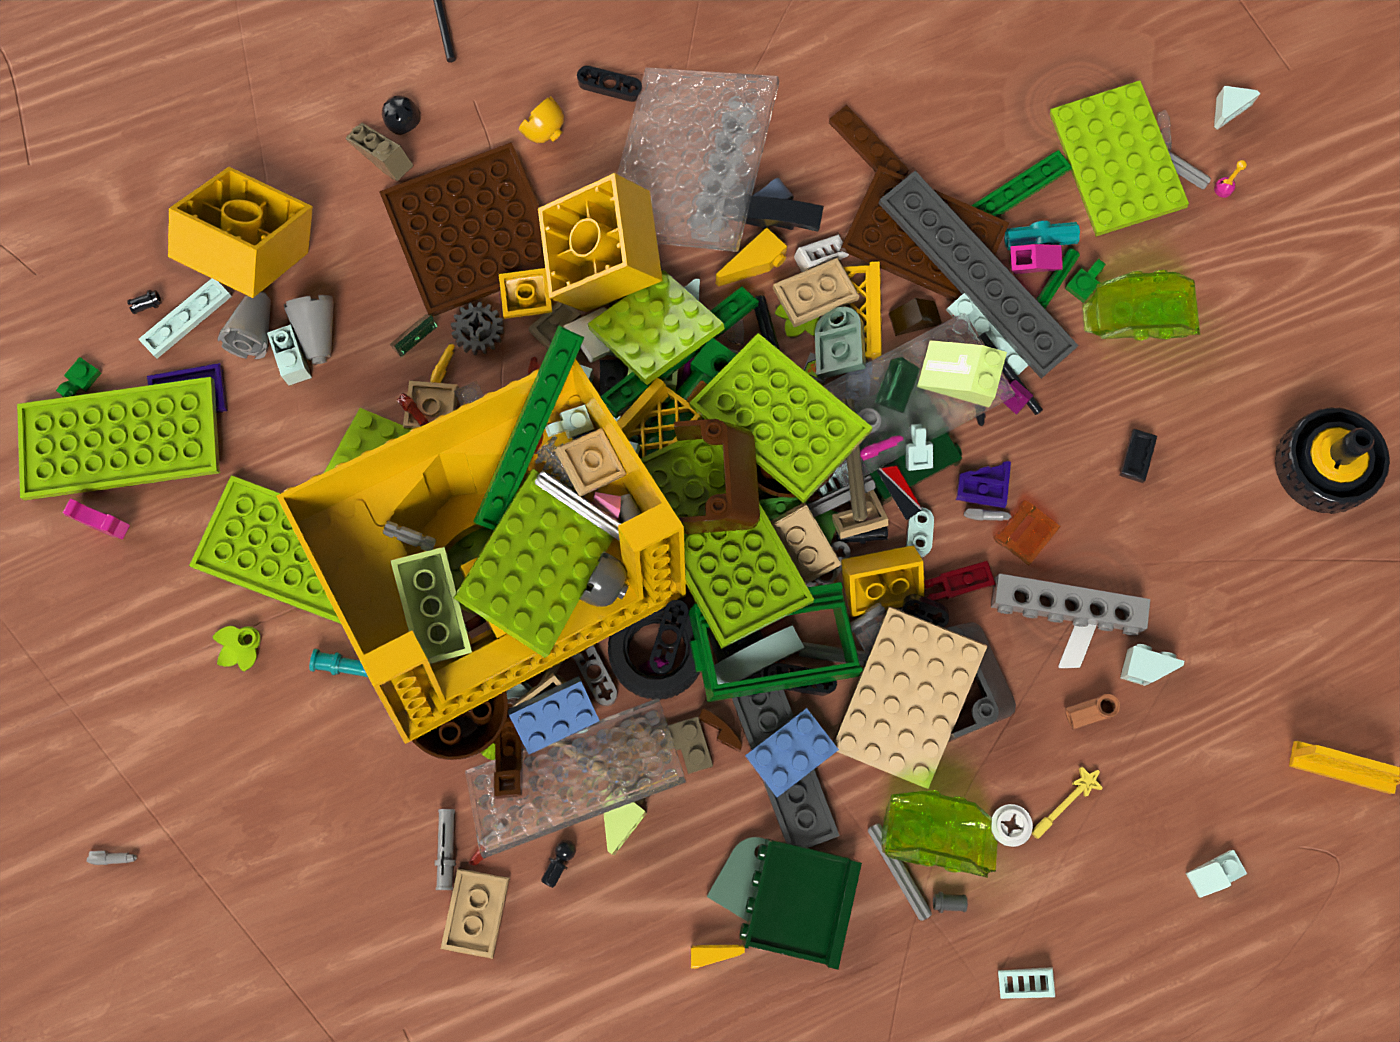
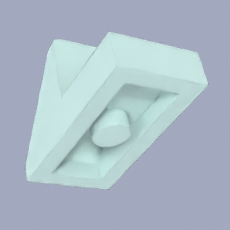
M1229 850L1185 874L1196 894L1201 898L1230 887L1231 882L1246 875L1247 872L1235 851Z

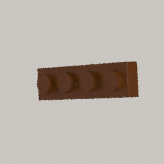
M847 105L829 118V124L875 172L880 165L903 176L908 174L909 169Z

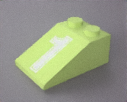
M930 340L917 387L990 407L996 396L1007 352L984 345Z

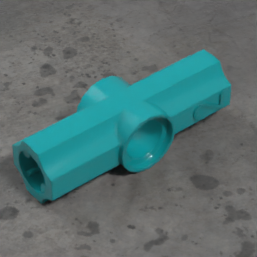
M1038 221L1027 227L1007 228L1004 243L1007 251L1011 250V246L1031 244H1078L1080 241V228L1077 222L1051 224L1049 221Z

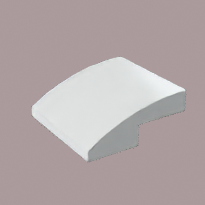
M604 307L563 327L585 337L581 349L591 363L612 353L589 330L587 324L607 309Z

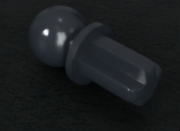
M562 840L556 845L555 860L549 858L551 862L541 878V882L552 888L555 887L563 870L568 869L564 863L571 860L576 853L575 845L571 841Z

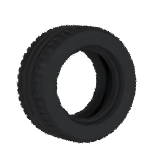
M676 606L675 610L670 609L669 611L673 613L672 622L666 621L665 624H671L680 629L681 625H676L677 617L679 615L683 616L684 613L681 612L680 606ZM666 607L609 636L608 656L612 670L619 682L628 691L646 699H668L683 693L698 678L701 672H696L690 642L694 641L689 610L682 635L686 646L685 656L679 667L663 676H648L638 671L630 662L628 654L629 644L634 634L644 626L654 623L661 624Z

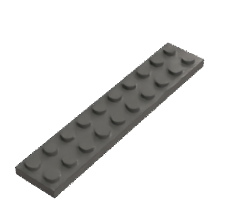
M916 171L911 173L879 200V205L962 294H966L1041 379L1079 346Z
M706 628L708 638L719 663L727 657L712 630ZM760 629L744 637L748 646L764 639ZM734 642L732 643L733 650L728 651L732 654L735 650L744 649L743 645L737 647ZM766 668L759 671L761 677H763ZM776 670L771 673V675H778ZM784 690L760 693L755 697L741 696L731 698L751 751L794 718ZM815 770L808 773L778 798L775 797L763 781L786 843L809 848L840 836Z

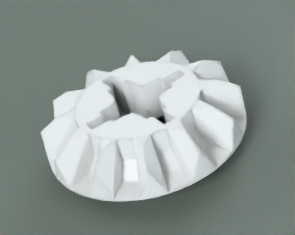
M1007 804L996 809L991 817L990 830L997 841L1004 846L1015 847L1024 844L1030 838L1033 823L1029 813L1024 808L1015 804ZM1014 815V824L1021 828V830H1012L1008 835V827L1001 823V821H1010Z

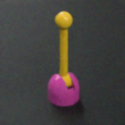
M1244 160L1237 162V168L1230 177L1225 176L1217 181L1214 191L1219 197L1226 198L1235 190L1234 178L1247 166Z

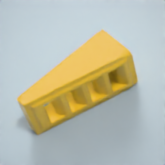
M692 945L691 969L742 955L745 953V948L743 945Z

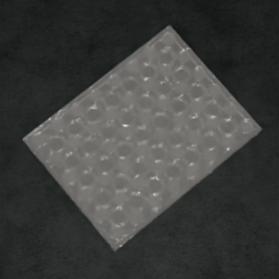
M645 68L642 79V91L636 101L617 174L650 191L657 244L738 252L780 82L778 76Z

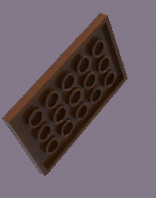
M879 165L840 250L868 263L880 262L881 269L956 301L963 294L879 205V200L907 178ZM934 190L982 243L996 255L1009 222Z

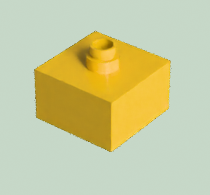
M227 167L169 208L168 257L254 298L308 254L313 206L236 169Z
M613 173L538 208L549 299L588 312L663 281L649 190Z

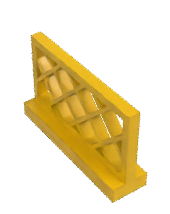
M870 262L868 266L843 267L849 279L856 273H866V280L859 287L851 281L857 293L866 298V303L860 309L852 303L848 304V306L866 321V326L864 327V333L866 332L867 338L864 337L867 344L865 358H872V361H882L880 262ZM838 317V319L842 321L843 317Z
M656 378L622 415L617 424L628 441L633 435H641L642 445H640V451L642 450L643 458L646 456V450L659 448L660 450L677 442V437L671 441L663 442V431L675 429L674 424L663 425L662 415L675 414L676 422L680 421L679 413L683 412L694 414L695 416L691 420H702L703 417L690 407L689 402L668 388L665 382ZM668 396L675 400V408L662 410V403ZM658 416V426L645 428V422L649 417ZM659 432V442L646 444V434Z
M1300 741L1293 742L1289 767L1388 794H1395L1396 785L1400 784V767L1319 745H1311Z

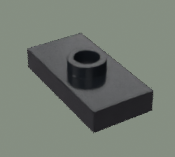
M620 359L600 360V397L625 378L624 363Z
M1137 429L1131 431L1119 476L1141 483L1146 481L1157 440L1156 435Z

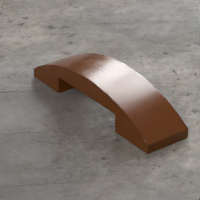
M518 698L508 699V709L512 708V704ZM508 713L505 725L495 740V799L522 796L523 743Z

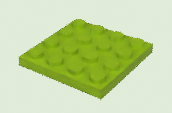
M664 270L661 271L663 281L627 295L587 323L589 330L646 385L725 329L720 319Z

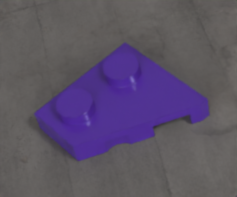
M1006 461L996 467L990 468L987 466L980 468L978 471L961 473L958 477L956 500L1005 508L1008 499L1011 462Z

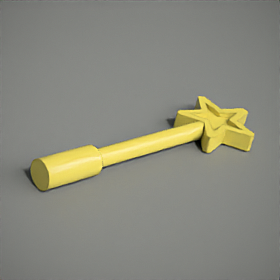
M1083 767L1079 768L1080 779L1072 782L1073 785L1078 787L1048 817H1044L1032 829L1031 834L1036 839H1039L1053 825L1052 822L1082 792L1086 797L1091 789L1102 790V786L1096 781L1100 773L1099 770L1089 774Z

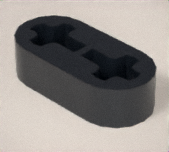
M910 594L903 600V612L940 627H945L948 624L949 612L945 605L918 594ZM917 603L918 608H915L914 611L910 610V606ZM938 612L942 613V617H938L937 620L933 619V615H937Z

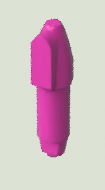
M897 435L867 445L860 450L862 461L879 455V452L897 446V443L904 438Z

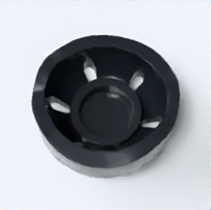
M393 96L382 107L383 121L386 127L394 134L402 135L410 132L421 120L417 106L411 99L405 96Z

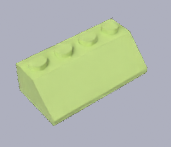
M445 547L391 560L409 632L413 631L429 664L472 653L460 604L453 598L456 594V589Z

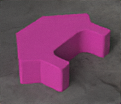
M71 498L63 511L65 516L122 540L130 527L129 524L110 514H104Z

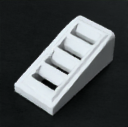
M838 234L799 247L794 259L801 272H804L835 258L841 260L849 256V254L840 250L843 241ZM833 244L837 253H834L830 245Z

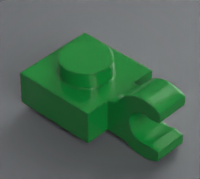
M1098 259L1088 272L1081 268L1065 289L1084 303L1099 286L1100 282L1095 278L1101 273L1106 264Z
M79 357L64 374L68 381L60 384L56 391L62 397L75 396L80 388L86 392L102 373Z

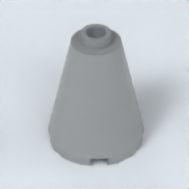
M261 291L254 298L245 295L221 329L218 342L221 340L223 342V349L229 353L247 359L248 355L255 356L254 359L265 357L268 350L269 337L267 332H269L271 300L265 292Z
M318 295L319 300L306 296L289 300L284 304L285 312L306 360L312 361V364L326 363L327 358L331 357L334 301L333 297L329 295Z

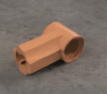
M1104 694L1101 697L1067 707L1065 711L1068 723L1073 730L1109 719L1119 712L1120 702L1114 695ZM1102 701L1110 703L1111 712L1109 714L1102 711L1100 707Z

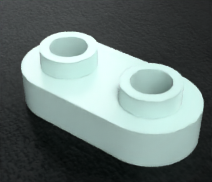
M921 507V511L908 519L906 547L914 545L919 555L924 557L932 548L934 516L930 510ZM918 516H923V517H925L926 522H925V523H920V522L918 521L917 517H918ZM916 540H922L924 547H918Z

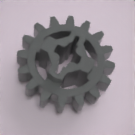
M478 302L477 307H473L472 303H469L468 310L461 307L462 314H454L456 322L451 323L452 330H455L451 333L452 337L457 339L455 341L457 346H463V350L466 353L472 349L474 355H477L478 350H482L484 354H487L486 348L490 347L494 350V342L501 343L502 341L499 335L504 334V329L501 327L504 325L503 320L498 318L500 315L497 310L492 312L491 305L488 304L483 308L481 302ZM484 316L489 318L493 324L490 321H485ZM462 333H464L465 336H470L471 341L467 340V339L462 335Z

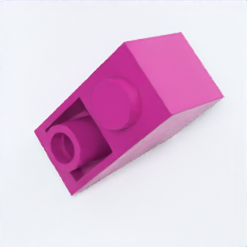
M1045 244L1011 246L1012 272L1014 274L1063 270L1062 246Z

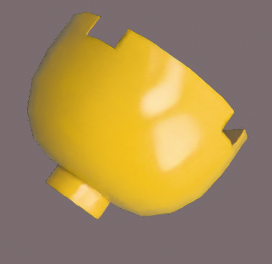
M550 96V98H546L530 113L529 122L525 119L518 128L532 142L545 143L550 139L554 142L563 133L560 130L564 123L563 110Z

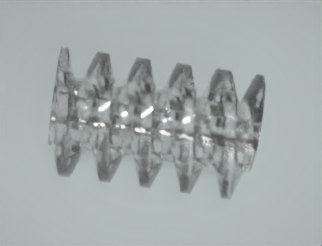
M553 436L535 453L538 454L535 463L539 464L545 461L546 463L542 470L546 472L552 469L551 476L554 478L560 477V482L564 485L567 484V487L574 490L575 488L555 452L557 447L564 444L555 446L557 437Z

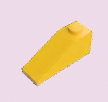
M768 228L764 229L716 274L715 284L720 287L769 272L775 266L778 268L787 258V246Z

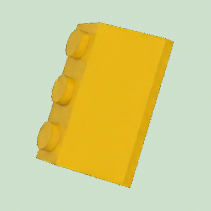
M914 545L841 559L842 581L852 617L864 615L866 613L865 610L877 603H881L885 610H888L889 606L893 608L903 607V600L910 594H918L924 597L923 560Z

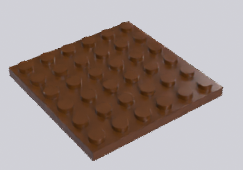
M512 142L379 191L429 318L501 291L499 274L545 268L538 213L539 205Z

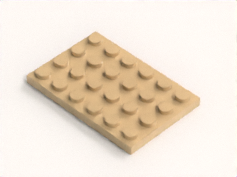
M889 606L835 738L834 744L839 749L837 752L929 789L985 654L987 645Z

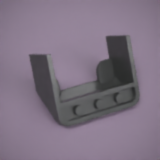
M973 622L946 629L987 645L975 675V680L983 698L976 701L972 707V716L976 724L951 734L948 742L1010 717L1016 709L1015 700L981 626Z

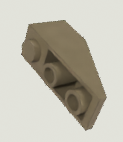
M364 123L353 128L346 137V140L383 173L396 181L414 166L400 145Z

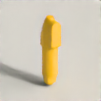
M449 344L443 352L438 364L432 371L430 382H442L447 373L446 368L454 354V344Z

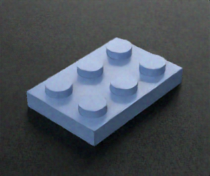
M579 676L508 709L509 717L529 755L600 721Z
M806 708L746 754L745 757L775 797L778 798L839 749Z

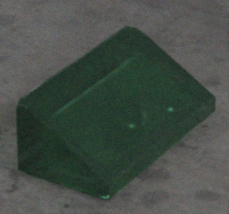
M428 314L424 315L395 339L390 346L400 357L404 356L437 328L434 318Z
M903 357L892 359L875 402L881 406L904 413L920 368Z

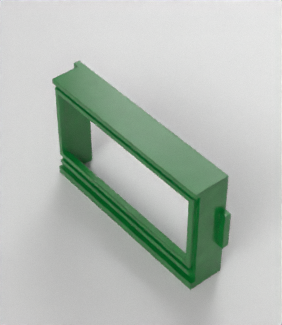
M842 583L807 587L814 598L813 603L789 615L833 609L845 664L718 684L706 630V628L710 627L698 605L694 604L689 611L694 641H691L690 645L696 672L702 673L707 702L861 676L860 673L863 669L860 667L842 593Z

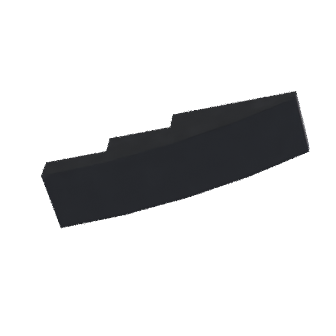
M727 195L722 219L762 228H769L771 225L789 230L799 227L818 232L824 206L774 197Z

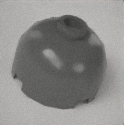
M603 552L598 560V566L595 567L587 587L580 597V600L596 607L611 605L617 597L623 599L629 587L625 583L627 573L622 562L614 556Z

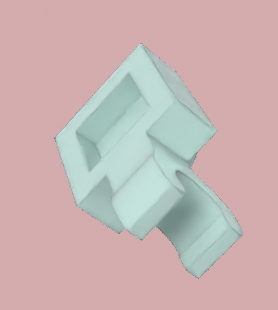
M585 405L561 412L559 414L561 421L548 424L545 427L548 437L566 432L568 439L594 429Z
M922 424L911 425L913 443L906 444V468L909 471L933 468V444L930 441L926 442V428H922Z

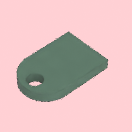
M834 308L824 314L816 325V375L819 379L866 368L864 324L858 313L852 308ZM844 316L840 323L834 324L838 317Z
M760 837L747 838L733 849L707 895L709 899L746 921L749 913L745 912L747 899L749 896L753 897L755 888L751 886L754 870L759 871L761 860L756 858L754 852L755 848L760 844H765L766 840Z

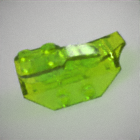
M1157 270L1153 273L1133 271L1097 284L1095 294L1082 306L1084 331L1098 335L1101 339L1134 338V340H1145L1149 337L1170 339L1200 335L1195 280L1177 272H1168L1167 270Z
M934 790L891 795L884 817L881 848L885 855L892 859L917 865L944 867L946 871L953 873L961 871L988 878V873L996 872L998 842L991 833L992 818L976 803L967 801V799L959 796H945Z

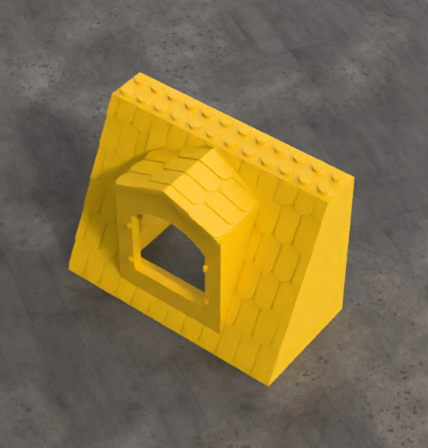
M576 358L547 425L561 421L559 416L561 412L585 405L594 428L593 430L600 428L604 430L627 474L618 480L600 487L597 491L594 490L587 493L584 498L592 503L595 492L615 496L631 494L642 514L618 525L619 540L613 538L606 553L620 560L626 569L625 583L629 587L623 599L617 597L611 605L606 607H596L579 600L550 654L545 658L507 633L499 638H495L491 629L472 639L467 632L472 653L429 664L413 631L409 632L391 565V560L426 551L421 549L420 546L415 547L397 540V537L393 536L391 538L383 534L386 522L391 521L398 524V527L404 526L422 533L424 537L427 535L435 538L436 543L433 550L445 547L447 553L463 537L484 528V526L474 523V518L539 369L518 381L510 382L507 386L495 392L485 394L482 398L472 403L464 404L447 415L438 416L434 421L424 426L415 427L403 436L390 439L380 447L365 451L359 457L340 463L323 474L315 475L296 487L287 488L283 493L276 496L365 672L405 744L666 607L670 601L679 600L686 596L684 526ZM544 429L519 489L529 472L534 469L539 473L542 471L547 472L573 491L575 490L555 452L557 447L572 441V438L568 439L566 432L548 437Z

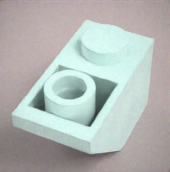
M288 325L267 332L280 375L288 385H292L312 378L305 355L292 326Z
M1137 644V646L1127 649L1120 678L1146 686L1182 667L1184 661L1176 659L1177 655L1173 653L1161 652L1160 654L1152 651L1150 646Z

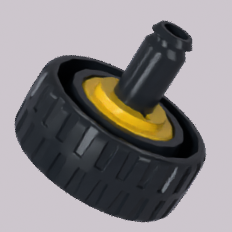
M1330 407L1307 414L1287 430L1277 446L1275 465L1282 487L1298 504L1319 513L1335 514L1346 512L1361 505L1378 492L1388 476L1390 457L1384 437L1372 422L1354 411Z

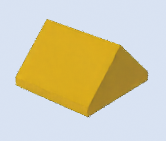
M545 268L499 274L504 319L552 312V299H549Z

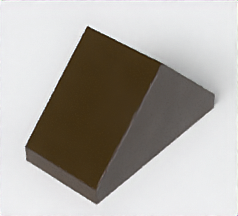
M914 298L888 314L895 336L942 324L936 303L931 300Z

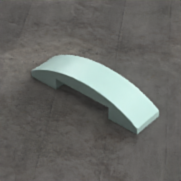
M787 627L714 665L718 684L741 681L773 663L799 652L805 647L794 627Z

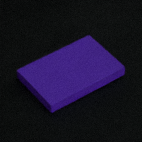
M220 363L147 376L148 385L212 377L215 382L216 413L227 411L223 369Z

